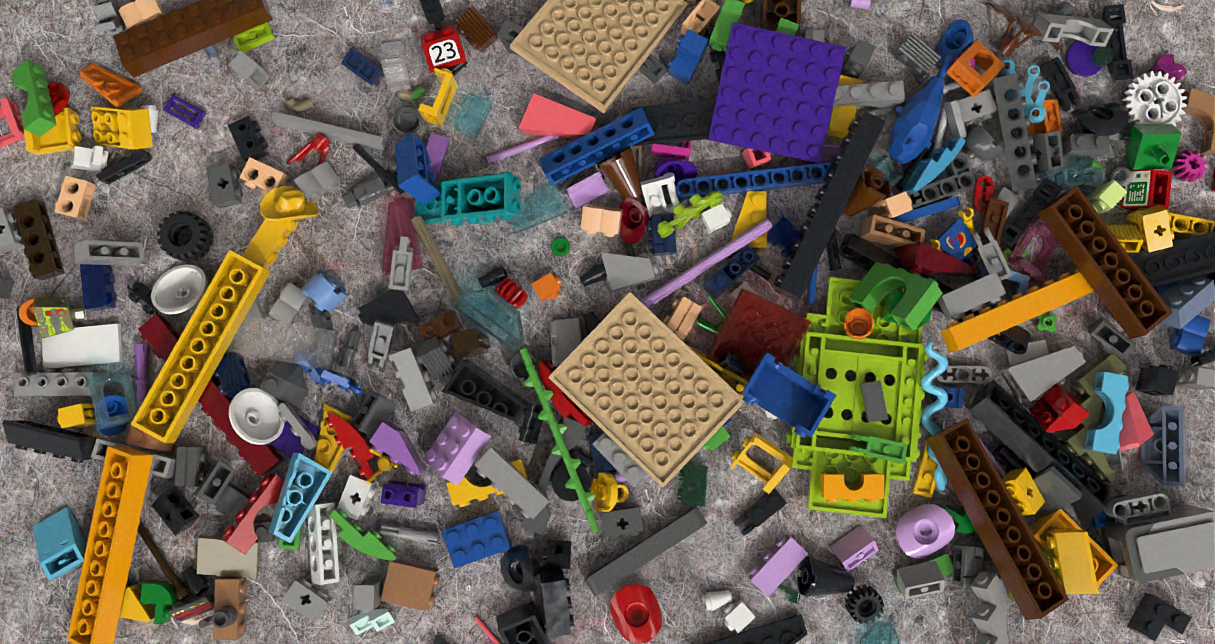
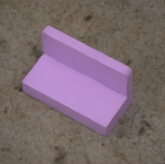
M600 171L566 189L576 210L609 193V189L602 179Z
M861 525L830 546L831 551L836 555L847 572L879 551L874 539Z

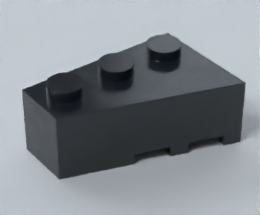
M547 565L539 566L547 636L552 638L571 635V627L574 626L573 615L569 614V609L572 608L571 597H567V590H570L569 579L564 577L563 569L547 568Z

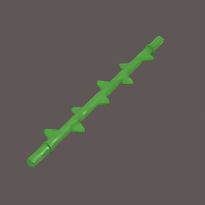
M523 348L519 351L525 363L526 371L529 373V377L524 384L525 386L535 388L543 408L537 417L539 420L548 421L557 443L551 452L552 454L562 456L570 475V479L565 484V487L576 490L584 510L583 514L586 515L592 533L597 532L600 529L593 514V509L590 507V502L595 495L594 493L584 492L576 472L581 461L580 459L570 457L562 437L567 426L557 424L548 402L554 395L553 391L543 390L535 370L536 366L533 365L527 348Z

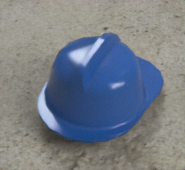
M966 20L954 21L939 40L935 51L942 57L939 60L940 62H944L947 55L956 58L961 52H965L972 45L973 31H971V26Z
M105 392L103 396L98 398L94 410L97 430L106 436L120 434L125 430L129 420L126 399L120 395L109 394L108 392Z

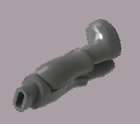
M392 157L388 160L386 171L391 176L396 177L398 181L396 158ZM376 173L373 177L357 183L342 197L346 206L350 209L354 206L359 207L368 204L383 195H389L395 189L389 183L386 184V180Z

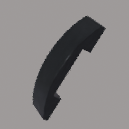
M1124 4L1104 6L1102 20L1114 29L1106 46L1103 47L1109 73L1113 81L1133 79L1131 59L1127 60L1123 24L1126 23Z
M1045 178L1012 220L1004 225L1000 241L1012 248L1039 220L1040 217L1037 213L1051 203L1062 188L1048 178Z

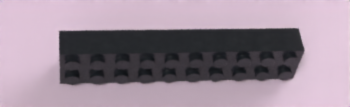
M866 111L852 119L847 129L850 132H848L846 137L844 136L839 145L842 149L838 154H835L831 162L834 166L824 176L823 182L825 184L822 188H819L815 195L817 201L813 206H810L806 214L809 218L805 223H802L798 231L800 237L792 243L790 247L792 253L788 258H785L781 267L784 270L780 275H777L773 283L776 286L775 292L794 301L801 299L886 122L885 120Z

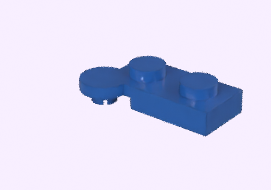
M319 365L316 372L320 376V380L331 384V382L337 383V386L345 391L350 389L355 393L363 394L362 385L356 383L353 378Z

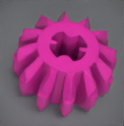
M1185 150L1183 153L1175 156L1176 159L1173 162L1175 167L1171 169L1176 171L1175 177L1181 176V182H1194L1196 179L1204 176L1203 173L1208 170L1204 165L1208 162L1203 161L1204 155H1198V150Z

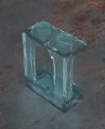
M117 373L111 375V378L104 379L103 376L91 378V381L85 387H89L97 419L94 422L95 430L131 424L139 410L131 374ZM119 383L122 386L128 414L109 417L103 393L104 385Z

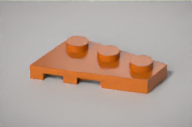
M94 63L80 70V77L116 108L142 93V86Z

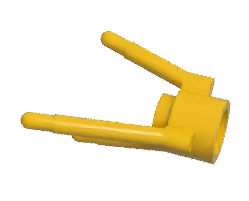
M370 448L369 451L379 456L377 462L379 470L369 477L366 483L369 484L384 471H389L393 467L397 468L398 464L389 459L390 455L379 453Z

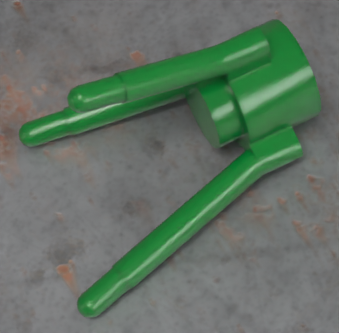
M707 294V298L725 319V322L720 321L715 326L709 321L698 317L699 321L695 323L728 340L735 331V328L732 326L734 321L729 319L711 295Z

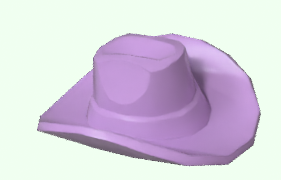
M924 504L909 510L900 518L897 523L896 537L899 546L908 556L919 559L934 553L949 543L954 537L955 525L952 517L945 509L935 504Z

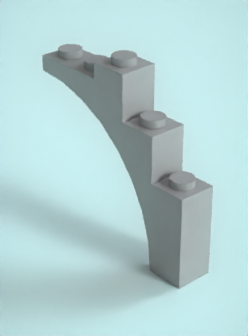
M993 562L987 573L980 571L970 585L981 602L971 617L982 633L976 644H1009L1006 630V608L1009 589Z

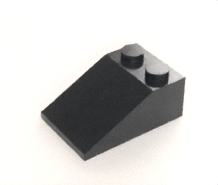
M533 601L497 615L498 631L505 644H552L547 636L541 615Z

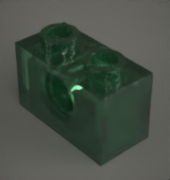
M684 465L683 469L679 471V480L682 481V487L678 488L677 500H681V505L705 507L708 467ZM690 480L697 482V488L693 491L687 489V483Z

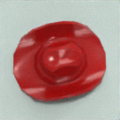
M641 584L626 585L618 590L611 599L610 610L613 620L620 634L627 641L636 644L647 643L657 636L662 627V615L658 601L648 586Z

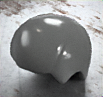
M402 106L396 109L391 119L393 127L398 133L403 135L416 132L420 128L422 121L420 113L415 108L409 106Z
M518 352L511 359L510 371L514 378L525 382L529 377V373L526 371L521 353ZM529 353L538 374L539 365L537 358Z

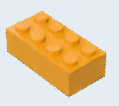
M1062 509L1037 520L1030 528L1042 552L1049 559L1051 551L1046 543L1047 531L1064 528L1082 530ZM1088 535L1097 586H1099L1116 569L1118 564Z

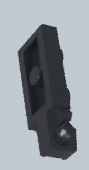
M420 0L429 25L434 24L435 30H440L443 27L441 21L445 20L440 0Z

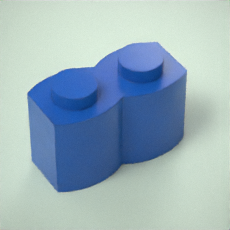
M1197 315L1182 329L1175 328V332L1169 338L1170 349L1191 357L1200 354L1210 326V319Z

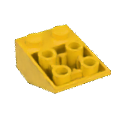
M91 106V118L94 129L93 137L96 145L126 149L153 147L149 109Z

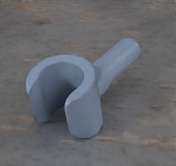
M213 45L204 49L209 60H211L213 54L217 58L219 57V53Z

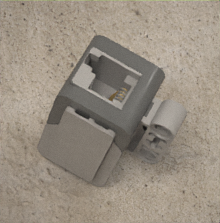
M1153 491L1108 500L1107 508L1104 512L1115 519L1106 521L1105 526L1101 528L1106 553L1118 564L1114 570L1117 575L1127 579L1132 578L1139 582H1148L1215 568V511L1191 505L1171 507L1169 498L1166 495ZM1157 497L1158 502L1154 505V500ZM1118 505L1119 511L1115 513V507Z

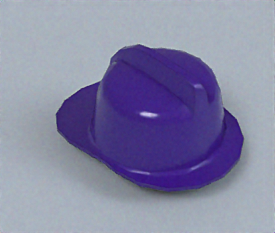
M671 156L664 157L659 162H655L656 172L654 178L661 177L666 173H674L675 186L680 180L696 178L697 168L693 163L678 161L675 157Z

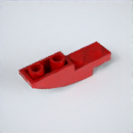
M540 360L538 365L542 382L547 391H553L554 395L550 399L564 418L574 417L582 426L591 425L593 420L548 378L558 367H553L551 360Z
M331 410L328 411V417L325 420L330 429L334 427L336 432L334 439L337 445H342L344 450L352 446V449L349 451L353 460L358 459L361 465L357 467L362 478L366 476L368 479L374 474L368 462L369 459L374 457L373 453L369 451V445L358 430L346 419Z

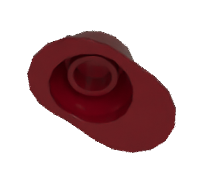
M627 198L622 201L619 209H623L620 235L626 243L635 244L644 236L645 224L648 221L649 213L642 202L634 198Z

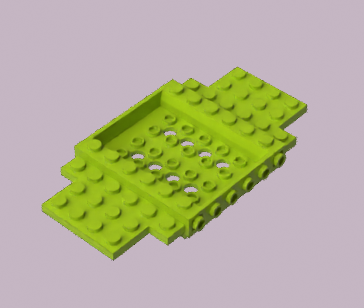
M829 277L825 315L806 313L804 331L795 337L797 355L793 357V366H796L795 373L813 384L819 385L825 391H831L837 396L830 406L833 415L830 418L823 417L812 437L807 435L805 438L794 432L795 428L790 426L789 432H786L785 443L788 444V448H793L792 457L794 460L791 468L810 470L807 509L887 518L890 479L910 481L911 461L916 462V458L920 455L918 439L921 437L922 430L919 427V422L923 412L921 400L925 396V390L921 387V378L926 373L924 364L928 359V354L925 352L926 345L921 344L923 326L912 331L899 326L898 323L880 320L884 302L883 298L871 313L874 318L872 333L864 339L851 338L845 332L844 320L847 312L856 308L848 297L861 280ZM904 288L896 289V291L904 292ZM828 368H833L836 371L834 379L826 377V370ZM848 370H852L856 374V378L852 382L845 378V373ZM868 372L875 375V381L881 380L887 414L891 416V422L887 425H884L881 421L865 423L861 419V414L865 409L860 384L867 383L865 381V374ZM888 374L892 375L895 380L891 386L884 383V377ZM844 409H849L852 412L850 420L842 418L841 413ZM852 434L865 437L873 436L908 444L905 463L893 462L849 451L850 446H857L865 449L866 441L854 440L851 438ZM820 472H840L844 474V483L847 488H854L858 485L860 472L884 474V499H878V502H866V499H858V502H847L846 499H838V502H827L826 499L821 497Z

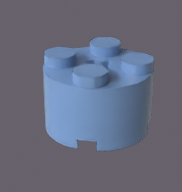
M320 268L303 285L301 291L309 298L311 297L315 301L314 305L320 311L325 309L328 312H332L349 294L345 293L347 291L337 278L327 276V271Z

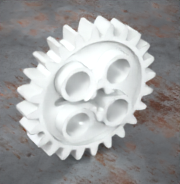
M1151 71L1135 78L1133 83L1128 85L1129 90L1124 91V94L1128 97L1122 99V101L1127 103L1125 108L1128 109L1129 116H1131L1128 122L1134 121L1136 122L1135 125L1172 124L1176 126L1175 122L1181 121L1180 116L1185 114L1181 108L1187 106V104L1182 103V100L1187 99V97L1181 96L1185 89H1178L1181 83L1174 84L1175 77L1168 79L1169 74L1162 75L1161 71L1155 74ZM1148 112L1151 113L1152 118H1149Z

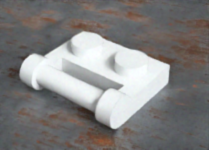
M666 173L661 177L640 182L649 217L672 213L673 209L681 204V201L678 200L674 184V173ZM667 184L671 203L666 205L661 187Z

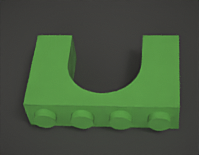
M725 0L708 44L714 50L726 51L731 24L733 22L738 23L745 3L738 0ZM781 18L775 32L795 36L799 24Z
M875 262L848 298L855 307L865 308L872 313L888 293L896 289L905 288L904 296L890 314L899 326L914 331L943 293L939 289L938 283L932 278L926 279L917 273L911 274L902 268L896 269L887 263Z

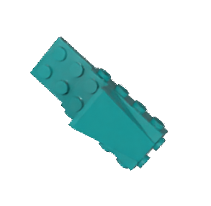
M501 172L496 175L484 174V176L480 177L468 176L465 179L452 178L449 181H442L441 184H435L436 188L441 190V195L428 203L422 204L415 198V216L420 215L426 225L451 222V225L461 226L463 222L487 225L491 222H496V219L510 221L512 217L520 216L521 182L519 177L512 175V172Z

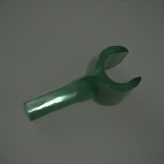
M782 584L777 587L783 592L790 594L788 601L796 604L799 603V592L790 590Z

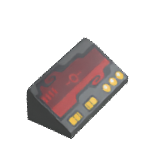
M210 594L170 610L169 615L182 622L213 610L214 596Z

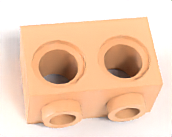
M702 0L682 23L681 33L685 35L689 29L703 36L706 33L707 27L712 26L719 17L720 6L712 0Z
M249 157L239 178L245 181L244 185L254 190L258 187L262 189L261 193L266 194L274 188L285 186L289 176ZM258 171L257 178L252 179L253 173ZM275 179V184L269 187V182Z
M65 176L64 181L61 183L59 199L55 203V212L86 221L96 185L85 180ZM73 204V208L69 211L70 205Z
M906 191L887 197L870 207L874 215L888 219L913 210L911 198L907 195Z

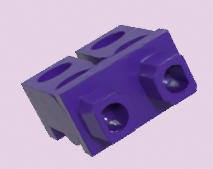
M389 480V483H383L380 503L417 508V506L424 504L427 485L409 482L407 486V482Z

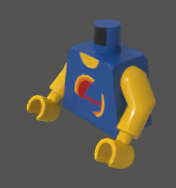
M965 206V213L961 210L958 211V215L963 217L962 220H956L936 240L929 239V241H931V247L960 261L963 259L971 266L979 258L971 251L977 246L972 233H975L972 220L974 211Z

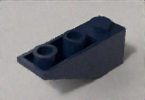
M747 244L711 276L702 287L716 300L751 268L760 257Z

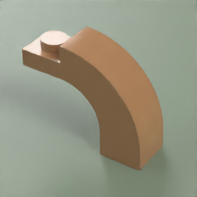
M1191 88L1181 95L1187 97V99L1182 100V103L1187 104V106L1181 108V110L1186 114L1195 116L1202 123L1204 139L1201 154L1209 156L1215 153V97L1204 91Z

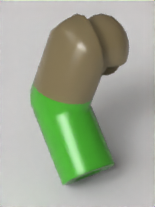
M421 85L414 90L406 89L405 87H399L397 90L398 97L408 102H414L426 93Z

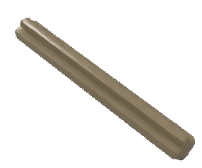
M420 215L413 217L411 222L455 303L459 302L464 296Z

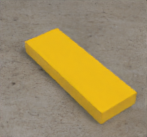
M926 441L911 493L931 499L936 484L934 471L938 464L928 455V442Z

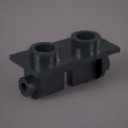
M135 282L132 285L133 288L127 286L128 297L131 301L140 303L143 306L142 309L148 315H158L159 310L153 305L151 297H148L152 292L142 282Z

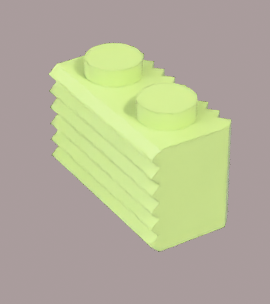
M1112 180L1097 187L1087 199L1097 213L1100 214L1114 208L1116 203H1119L1124 195L1127 194V191L1115 180Z

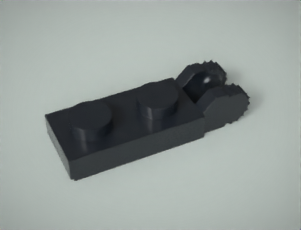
M1059 57L1039 66L1046 81L1049 82L1055 97L1058 99L1062 110L1068 111L1071 109L1070 103L1065 96L1069 94V99L1074 106L1080 105L1081 99L1076 91V87Z
M142 148L134 150L130 157L121 158L117 164L103 168L96 176L99 181L110 185L151 161V154Z
M774 488L769 494L766 493L747 508L744 514L733 523L735 526H738L747 518L752 521L751 524L741 531L742 535L745 536L787 503Z

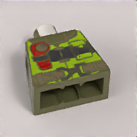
M34 298L33 310L41 339L74 330L75 319L86 317L84 307L72 308L69 298Z

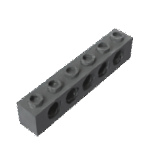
M1017 73L994 78L993 84L1012 192L1037 188V183H1040L1039 172H1034L1033 167L1034 164H1037L1035 153H1031L1030 146L1034 145L1032 134L1027 133L1030 121L1029 115L1024 116L1023 108H1027L1025 96L1021 97L1020 89H1024L1022 77L1018 78ZM1008 91L1016 93V97L1013 100L1005 99V94ZM1013 109L1018 110L1020 113L1016 119L1008 117V113ZM1015 128H1020L1023 134L1019 138H1014L1011 136V132ZM1024 147L1026 154L1022 157H1017L1015 155L1016 148ZM1020 166H1028L1030 169L1029 173L1025 176L1019 175L1018 169Z

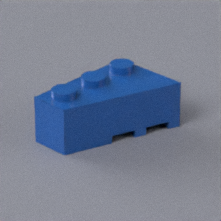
M413 133L395 143L398 186L422 204H426L441 195V190L436 188L434 183L436 175L431 173L429 168L431 160L425 143Z

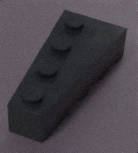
M469 359L463 360L441 391L515 422L521 418L524 410L528 407L526 400Z

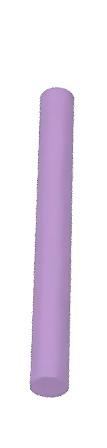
M542 136L486 156L488 164L557 140L559 137Z

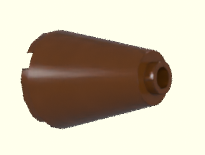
M631 147L597 164L598 169L624 199L634 198L639 200L641 198L640 194L643 191Z
M867 165L863 168L842 213L852 217L887 198L892 193L890 181L883 179L882 176L884 174L880 170Z

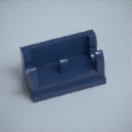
M350 48L341 62L342 65L370 85L380 84L378 79L381 76H386L388 73L353 48Z

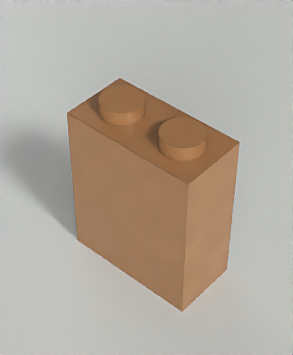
M399 560L390 561L381 601L427 611L435 603L436 595L433 592L434 588L439 585V569Z

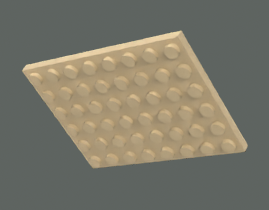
M547 0L510 44V49L599 111L605 113L686 10L689 3L684 0Z
M631 292L624 297L548 377L662 488L745 402L733 388Z

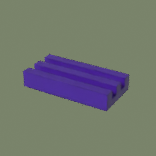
M172 94L163 109L195 129H198V124L202 123L203 116L205 117L207 114ZM174 100L199 113L198 116L174 104ZM170 107H173L178 111L186 114L187 116L193 118L194 122H191L188 119L173 112L172 110H170Z

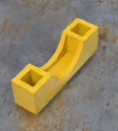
M523 459L510 462L529 480ZM468 476L464 477L459 485L452 482L446 483L453 506L458 504L459 508L469 505L470 500L477 498L479 502L488 499V494L495 492L497 496L504 493L502 490L498 492L492 485H477Z

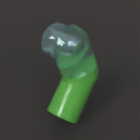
M1081 156L1074 162V166L1078 170L1088 167L1095 175H1098L1103 170L1091 157Z

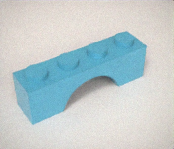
M1096 372L1093 392L1103 400L1106 414L1099 426L1087 430L1085 450L1105 454L1117 453L1120 447L1119 433L1123 427L1122 414L1126 408L1125 394L1129 388L1128 376L1109 372Z

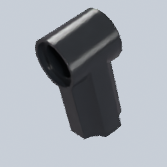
M1003 444L998 446L992 453L1007 469V473L1021 468H1027L1028 472H1031L1030 467L1024 461L1019 460L1015 453Z

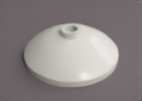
M190 264L180 265L168 270L153 286L151 292L153 305L165 314H178L191 309L202 299L208 285L207 276L201 268Z
M258 388L242 390L233 397L229 406V419L233 429L241 438L252 444L264 445L277 439L283 431L285 421L278 414L280 412L277 408L280 405L279 402L272 395Z

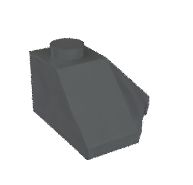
M283 356L268 371L259 389L298 408L308 393L303 369L296 361L287 356Z

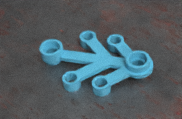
M1004 59L1002 62L1004 64L1009 63L1010 68H1002L1000 70L1001 74H1015L1014 62L1011 59ZM1032 65L1028 68L1029 76L1024 89H1020L1021 97L1025 96L1027 108H1023L1024 116L1029 115L1031 123H1040L1046 117L1043 103L1046 93L1050 90V84L1048 81H1041L1038 84L1039 93L1034 103L1031 95L1036 78L1040 74V68L1037 65ZM1033 68L1038 70L1036 74H1031L1030 71ZM1042 84L1048 85L1046 90H1041L1040 86ZM993 89V95L996 98L995 89ZM1008 91L1005 94L1007 99H1014L1016 97L1014 91ZM1013 109L1008 113L1020 114L1019 111L1016 109ZM1038 110L1040 114L1034 117L1032 112Z

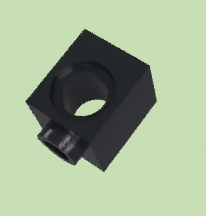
M548 540L547 548L543 549V560H547V568L570 569L571 541Z

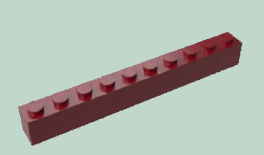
M155 314L138 330L142 334L141 338L143 341L154 348L153 353L158 358H162L166 363L180 335L164 316ZM212 375L198 400L202 406L201 410L207 416L212 417L215 421L213 422L215 427L227 435L226 440L231 445L237 447L240 457L251 464L250 468L256 475H267L284 459L271 443L264 445L252 444L235 432L229 419V406L233 398L230 399L220 392L218 387L220 383Z

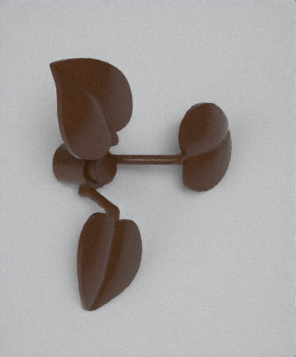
M992 2L985 3V5L992 6L1009 23L1005 34L1002 36L1003 40L997 47L1005 56L1009 57L1015 48L1018 49L1033 36H1042V33L1019 15L1014 17L1010 11L1001 5ZM1017 19L1021 29L1016 35L1011 33L1008 36L1013 22ZM1022 32L1024 35H1029L1022 41L1018 38ZM1049 42L1055 45L1056 51L1061 48L1058 42Z

